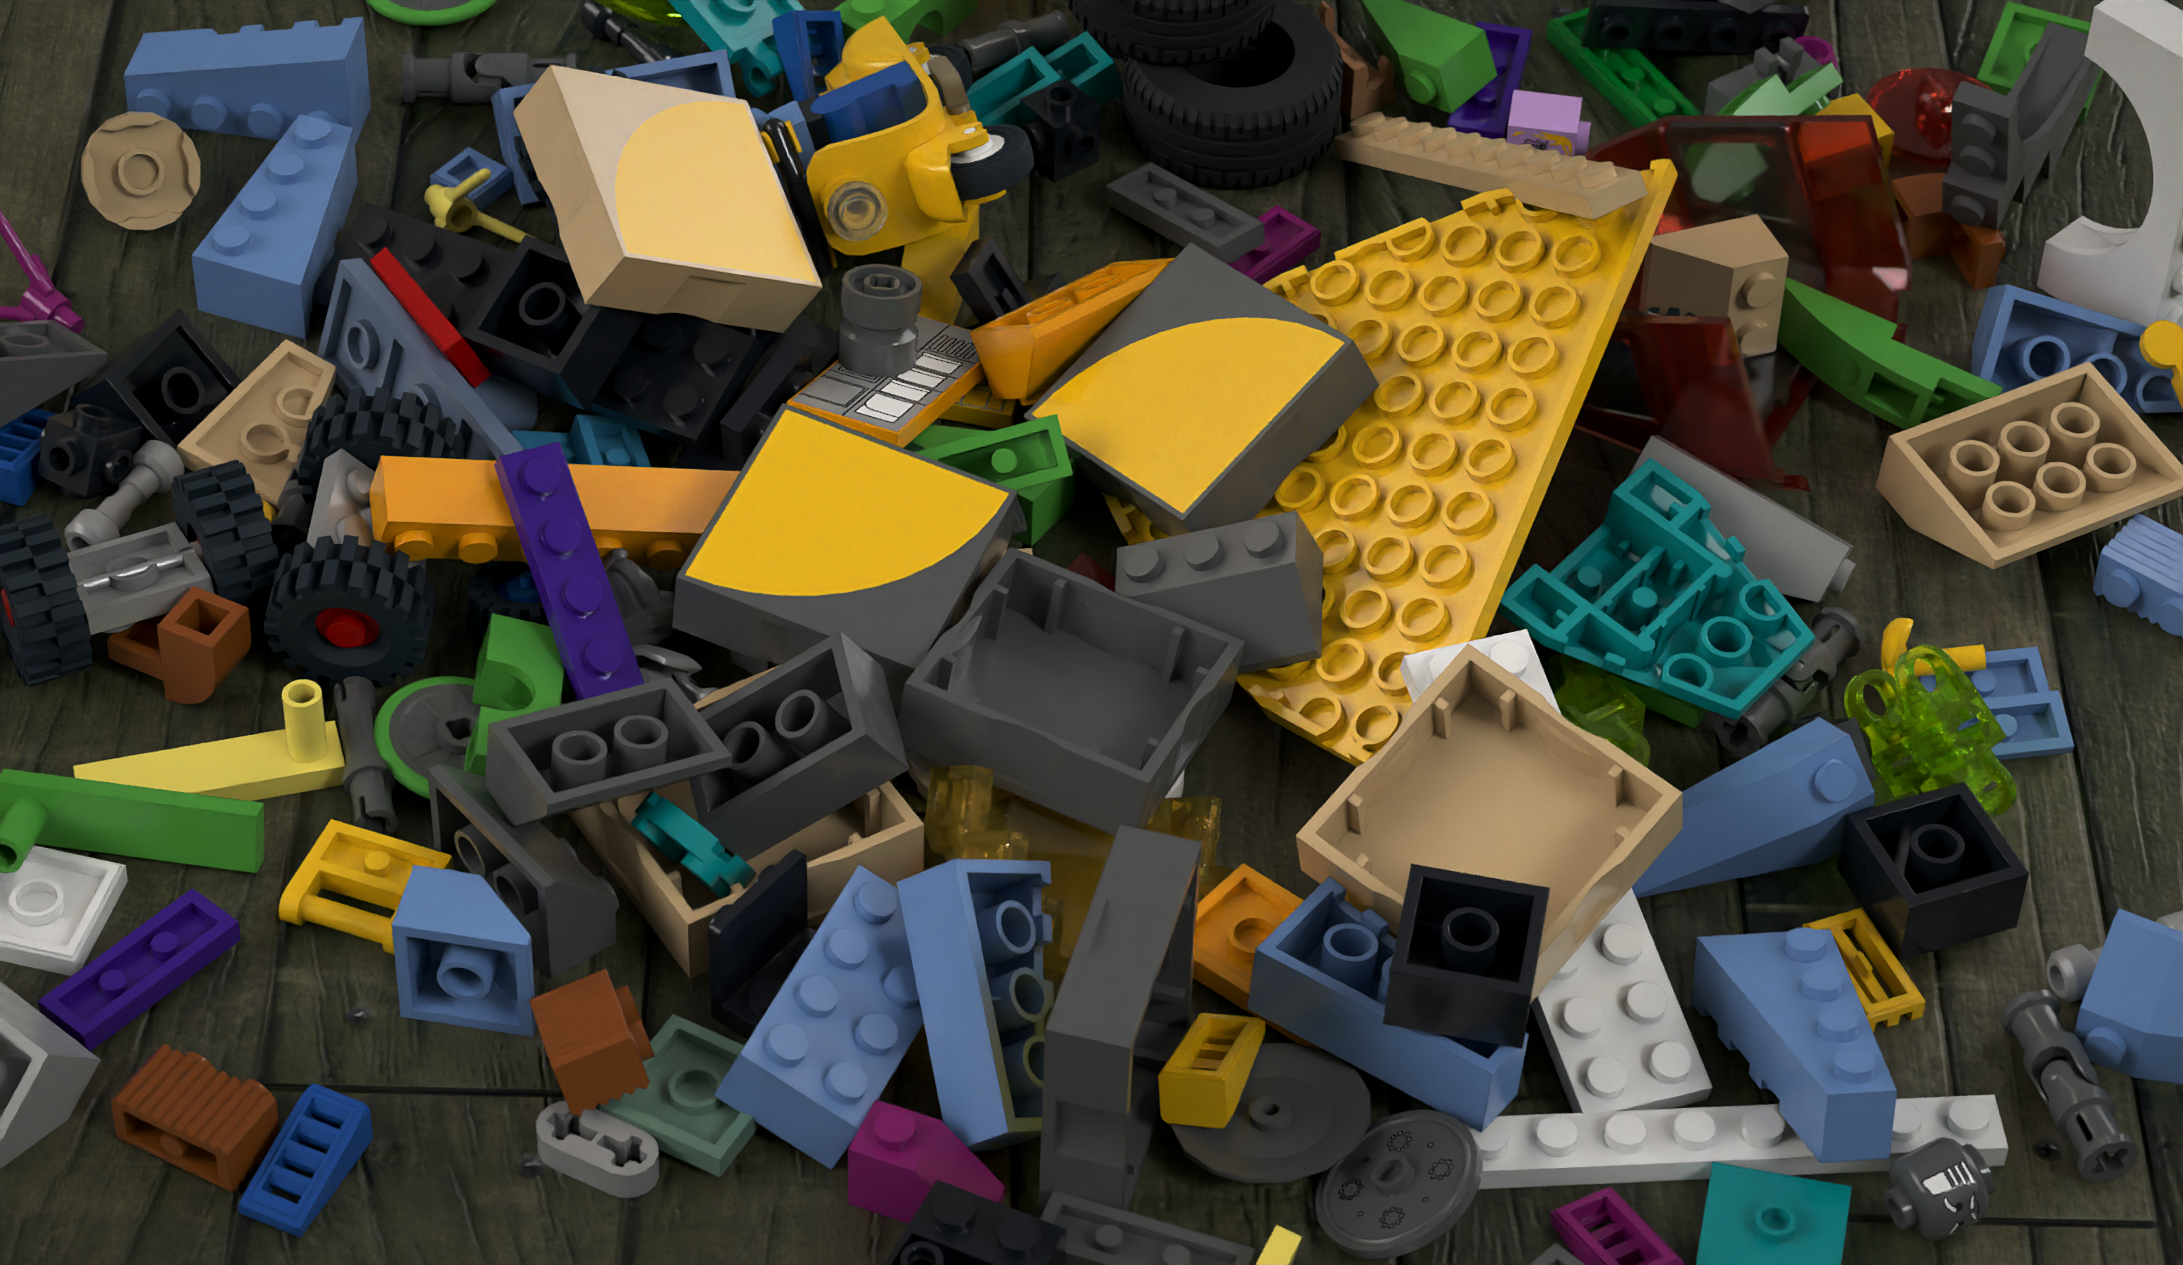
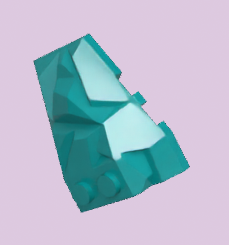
M1651 457L1612 492L1604 522L1550 573L1535 563L1504 592L1497 608L1499 614L1521 630L1527 629L1529 636L1545 647L1736 721L1813 646L1816 638L1769 578L1757 580L1742 560L1746 549L1735 535L1725 540L1708 517L1712 507L1703 495Z

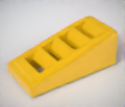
M1212 1013L1199 1014L1158 1075L1162 1120L1169 1124L1224 1128L1235 1112L1266 1032L1265 1020L1256 1017Z

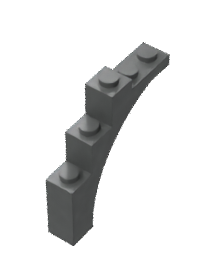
M2048 22L2033 54L2008 95L1961 80L1952 99V158L1949 169L1942 181V212L1950 214L1955 220L1968 226L1982 225L1998 230L2011 201L2024 204L2037 175L2049 179L2101 71V67L2084 55L2088 34Z

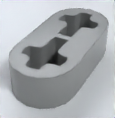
M559 1101L549 1105L540 1113L536 1121L538 1155L552 1169L620 1198H636L648 1193L655 1187L660 1177L658 1144L654 1137L645 1130L598 1109L591 1111L584 1108L581 1116L571 1114L566 1101ZM573 1131L580 1133V1136L571 1133ZM556 1135L559 1136V1137H564V1139H563V1140L556 1139ZM632 1158L639 1159V1160H640V1163H638V1162H636V1161H631V1159H632ZM615 1162L625 1165L623 1167L616 1166Z

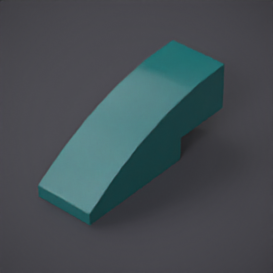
M1085 31L1044 58L1034 46L1028 48L973 83L966 95L971 109L975 111L977 120L982 123V126L1007 124L1019 127L1020 99L1064 78L1070 80L1086 95L1092 96L1099 106L1122 95L1123 83L1115 62L1092 36Z

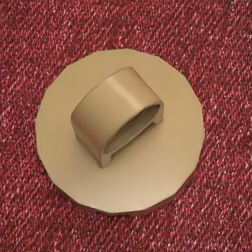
M127 112L108 119L90 136L81 156V182L89 202L107 220L129 230H154L173 223L190 205L193 196H196L200 187L201 162L193 141L175 122L153 112Z

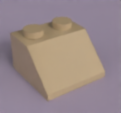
M1758 214L1652 236L1645 254L1639 313L1641 317L1650 315L1649 308L1659 307L1660 314L1666 315L1669 307L1680 309L1681 317L1688 311L1696 315L1697 322L1703 321L1706 325L1707 333H1709L1712 361L1718 363L1775 352L1789 256Z

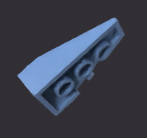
M2008 284L1988 288L1972 343L1971 374L2003 387L2001 394L2090 361L2136 414L2183 412L2171 383L2174 375L2172 369L2153 367L2141 354L2139 341L2140 336L2147 328L2146 326Z
M1818 717L1683 791V828L1632 886L1635 897L1640 898L1817 864L1839 852L1847 814L1874 807L1875 792L1850 735Z
M2120 908L2118 909L2082 1001L2074 1031L2090 1061L2133 1078L2183 1084V932Z

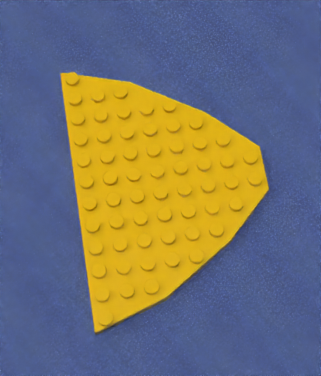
M1671 159L1650 161L1649 170L1640 171L1648 195L1595 220L1522 203L1518 198L1514 201V194L1508 188L1496 189L1460 201L1464 208L1461 211L1431 223L1425 218H1418L1334 252L1336 261L1326 263L1308 272L1305 265L1282 273L1262 285L1354 340L1379 383V386L1333 435L1288 474L1271 500L1253 518L1257 519L1297 510L1323 552L1321 658L1239 674L1236 678V683L1270 720L1357 767L1375 755L1391 739L1405 718L1408 709L1413 705L1400 671L1403 657L1409 654L1486 637L1678 177ZM1102 492L1106 499L1105 502L1128 545L1170 537L1153 526L1145 514L1134 505Z

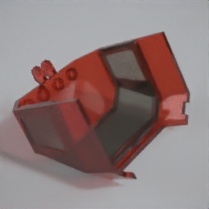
M1871 115L1665 116L1594 146L1584 155L1586 160L1595 162L1611 161L1614 163V166L1637 171L1649 170L1650 161L1671 159L1678 177L1653 236L1758 214L1789 256L1786 277L1897 324L1898 326L1892 339L1905 345L1907 325L1897 323L1900 291L1911 292L1913 263ZM1644 256L1572 429L1596 436L1638 454L1642 453L1651 435H1658L1754 490L1811 492L1807 477L1789 475L1785 473L1784 469L1775 467L1770 451L1820 378L1804 367L1778 340L1775 352L1742 359L1730 317L1664 316L1659 313H1651L1648 310H1639L1645 262Z

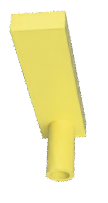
M300 679L290 682L282 691L286 729L73 766L75 778L255 801L343 785L342 774L346 764L335 720L325 722L321 687L314 681Z

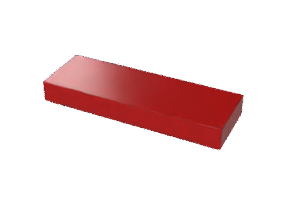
M387 247L383 248L369 260L372 263L370 267L410 316L414 318L416 323L470 386L476 388L492 375L464 338Z

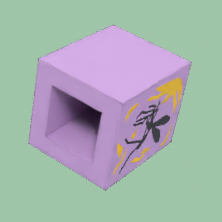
M1513 90L1506 142L1517 145L1531 144L1532 148L1544 151L1555 149L1558 150L1559 154L1572 157L1575 155L1587 156L1591 122L1580 121L1582 98Z

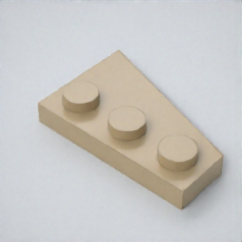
M285 339L177 445V452L181 456L184 467L197 471L232 460H239V463L242 462L246 467L247 474L251 475L256 494L259 493L261 499L272 505L277 518L279 513L278 498L292 468L298 462V454L305 441L313 412L319 405L324 406L330 397L335 384L336 366Z

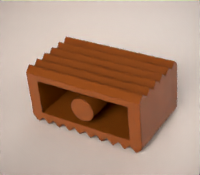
M604 969L529 1000L549 1062L571 1114L581 1116L584 1108L594 1111L597 1103L607 1106L610 1098L620 1100L623 1093L633 1095L637 1087L646 1090L650 1080L643 1061L655 1057L628 985L615 990L607 969Z
M166 1043L161 1045L111 1100L117 1138L230 1192H236L239 1183L245 1182L247 1174L253 1173L255 1165L262 1162L264 1154L268 1153L280 1132L276 1098L266 1087L252 1079H244L240 1082L236 1076L229 1077L224 1070L218 1072L203 1056L194 1052H186L182 1055L178 1049L171 1050Z

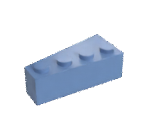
M363 17L344 18L341 25L320 27L317 20L295 22L292 29L265 31L263 24L241 26L239 33L217 34L213 28L144 33L123 75L128 112H153L175 122L180 128L279 141L299 114L353 128L354 145H356L371 109Z
M299 114L191 255L198 310L300 339H307L311 327L310 315L313 309L312 297L314 287L335 253L334 242L338 231L343 229L358 183L353 128Z
M953 859L897 882L942 1121L971 1152L1000 1151L1041 1136L1045 1048L1044 1017L1048 1010L1054 1006L1053 982L1043 979V946L1052 943V916L1042 913L1041 888L1051 884L1050 861Z
M1329 876L1256 948L1247 1009L1429 1106L1457 1118L1463 1124L1482 1133L1518 1093L1529 1034L1525 1032L1523 1049L1383 1024L1389 974L1396 940L1388 934L1389 923L1370 908L1362 913L1345 900L1347 889Z
M1802 927L1788 932L1697 937L1691 1004L1702 1017L1712 1016L1718 1024L1717 1036L1729 1051L1738 1049L1750 1063L1749 1076L1760 1089L1767 1088L1780 1100V1114L1820 1163L1889 1159L1897 1089L1831 930H1815Z

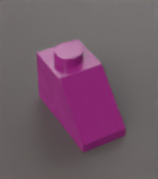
M874 1101L848 1149V1204L909 1224L937 1180L1001 1204L1005 1196V1186L941 1120L883 1101Z

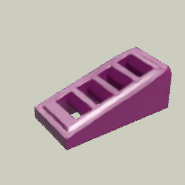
M1611 1186L1550 1212L1551 1224L1572 1254L1586 1265H1684V1261ZM1609 1220L1613 1222L1612 1224L1607 1225L1591 1233L1587 1231L1588 1229L1595 1227L1599 1224H1602L1604 1222H1607Z

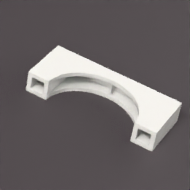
M2104 0L2094 7L2084 55L2098 64L2116 81L2132 103L2141 120L2150 146L2153 163L2152 199L2147 216L2139 228H2113L2081 216L2047 240L2037 287L2058 300L2146 327L2159 320H2168L2175 322L2183 328V10L2165 0Z

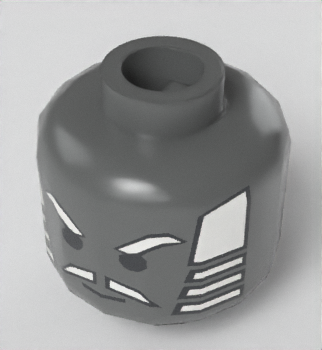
M1940 1137L1900 1156L1893 1162L1889 1170L1891 1189L1884 1193V1201L1890 1216L1899 1228L1906 1230L1911 1227L1923 1239L1939 1241L1982 1219L1988 1211L1989 1196L1994 1193L1995 1185L1986 1161L1971 1144L1962 1146L1954 1139Z

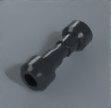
M587 0L581 12L582 25L597 39L603 41L611 39L619 47L626 48L630 52V56L638 64L686 56L673 44L668 42L659 44L651 36L644 35L640 31L639 26L629 18V7L622 0Z

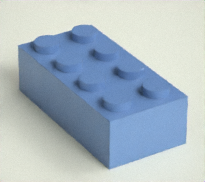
M859 865L714 1093V1096L739 1112L753 1116V1121L831 1170L857 1134L874 1101L878 1100L924 1023L899 892L896 887L863 866Z

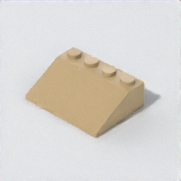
M2088 361L1889 436L1876 488L1911 529L1991 569H1996L2183 496V465Z

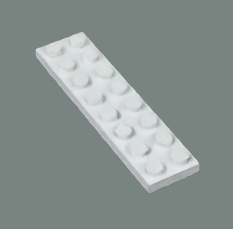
M1527 629L1409 654L1403 657L1400 671L1413 704L1469 643L1542 694L1549 704L1561 714ZM1631 887L1531 1003L1573 1113L1588 1115L1607 1111L1672 1109L1707 1100L1713 1088Z

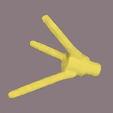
M487 168L477 171L454 188L434 184L425 192V202L430 206V212L433 217L436 218L435 226L456 233L465 232L473 225L481 226L517 243H521L525 235L531 236L522 230L478 211L475 204L465 197L491 177V171Z

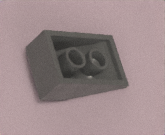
M53 319L0 323V428L107 366L108 353Z

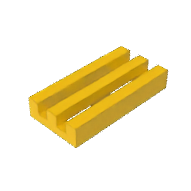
M1862 907L1803 924L1805 928L1831 930L1873 1032L1875 1031L1876 1022L1882 1021L1886 1028L1898 1025L1900 1015L1906 1014L1910 1021L1923 1017L1925 999ZM1849 929L1894 995L1893 998L1889 999L1872 974L1873 967L1863 952L1856 950L1844 930Z

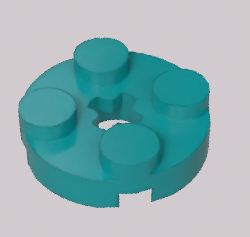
M651 790L634 811L637 815L630 822V825L647 838L646 841L676 865L681 863L697 877V881L719 899L730 895V886L739 882L745 889L757 873L737 854L732 858L725 853V848L719 843L720 840L669 800L663 796L660 798L655 791Z

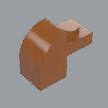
M1928 173L1893 179L1884 225L1905 259L1909 261L1950 253L1973 290L1995 286L1999 262L2004 259L2006 253L2002 231L1999 228L1994 230L1982 225L1968 226L1958 222L1950 214L1942 212V181L1946 173Z
M193 586L167 615L163 614L135 622L130 628L113 633L107 640L109 659L163 680L165 698L167 700L182 704L203 702L212 695L249 652L251 647L249 608Z

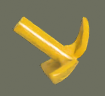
M1896 618L1883 631L1881 667L1885 688L1890 703L1899 716L1911 726H1920L1922 723L1911 707L1906 694L1907 683L1913 677L1986 670L1985 648L1981 644L1907 652L1906 642L1914 620L1910 618Z

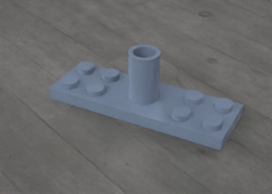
M362 258L340 260L317 356L336 366L335 384L347 399L351 389L363 388L366 396H374L376 387L390 388L389 397L401 399L403 392L416 395L415 405L421 408L428 402H431L440 408L438 420L450 417L456 424L455 435L462 434L464 459L497 461L499 456L525 450L510 432L511 430L528 431L533 427L538 412L536 391L496 374H492L476 388L470 386ZM490 560L488 562H485L484 564L489 570H491V562L494 561ZM502 561L505 565H511V561Z

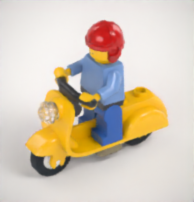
M884 15L865 24L848 38L841 53L842 62L825 76L828 91L819 94V98L815 100L812 97L798 103L795 100L768 114L758 108H750L819 279L827 277L831 270L837 267L834 248L845 255H866L928 238L946 231L958 223H967L968 215L974 205L990 202L1006 194L1005 189L1014 186L1028 176L1034 167L1033 151L1025 130L1016 125L996 124L982 126V123L978 122L975 111L971 109L966 95L973 81L970 64L964 50L952 45L925 47L923 42L905 45Z

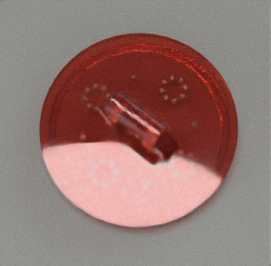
M1912 68L1895 72L1877 82L1870 90L1866 103L1894 132L1891 150L1893 154L1924 165L1949 167L1952 158V99L1961 80L1989 90L1992 89L1979 80L1956 71L1940 68Z

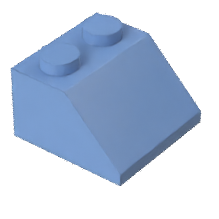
M414 865L392 923L400 1016L534 1037L537 1023L529 1002L530 999L535 998L531 935L481 875L459 872L453 869H438Z

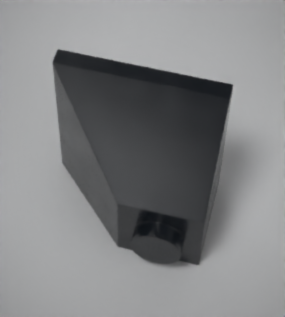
M179 308L108 362L107 366L97 372L69 400L75 408L80 404H96L143 426L139 449L145 442L157 440L171 445L177 451V445L242 381L181 308ZM184 467V474H186L190 469Z

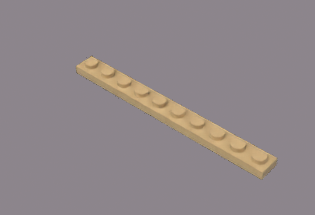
M1382 112L1370 113L1355 119L1350 123L1351 131L1334 138L1342 160L1480 193L1508 188L1514 194V201L1518 198L1522 203L1593 220L1648 195L1640 171L1614 166V163L1611 161L1586 160V157L1583 155L1567 156L1559 154L1558 150L1555 149L1544 151L1532 148L1531 144L1517 145L1507 143L1504 138H1484L1480 136V133L1466 134L1456 132L1453 127H1433L1430 122L1407 121L1406 117H1387Z

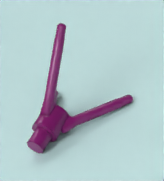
M0 210V234L30 280V286L24 292L18 307L0 306V319L21 322L53 319L74 333L79 334L85 325L84 319L71 310L72 302L55 289L40 256L37 254L29 255L9 221Z

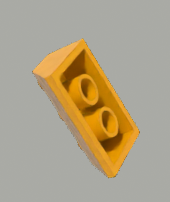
M1175 258L1113 262L970 331L969 333L994 399H1019L1023 406L1036 403Z

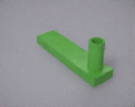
M3 769L0 774V872L12 873L17 871L22 866L34 844L257 873L264 861V803Z

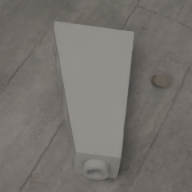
M1651 435L1629 476L1651 457L1699 491L1712 507L1708 517L1725 540L1735 535L1746 549L1742 560L1757 580L1769 578L1781 594L1814 602L1823 601L1828 591L1836 596L1840 595L1857 565L1847 559L1854 547L1852 544L1658 435Z

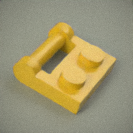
M331 819L284 890L279 904V918L282 921L299 926L304 925L308 921L383 944L385 952L395 955L392 923L413 866L453 869V857L443 852ZM323 888L392 909L395 912L391 918H387L319 897L317 894Z

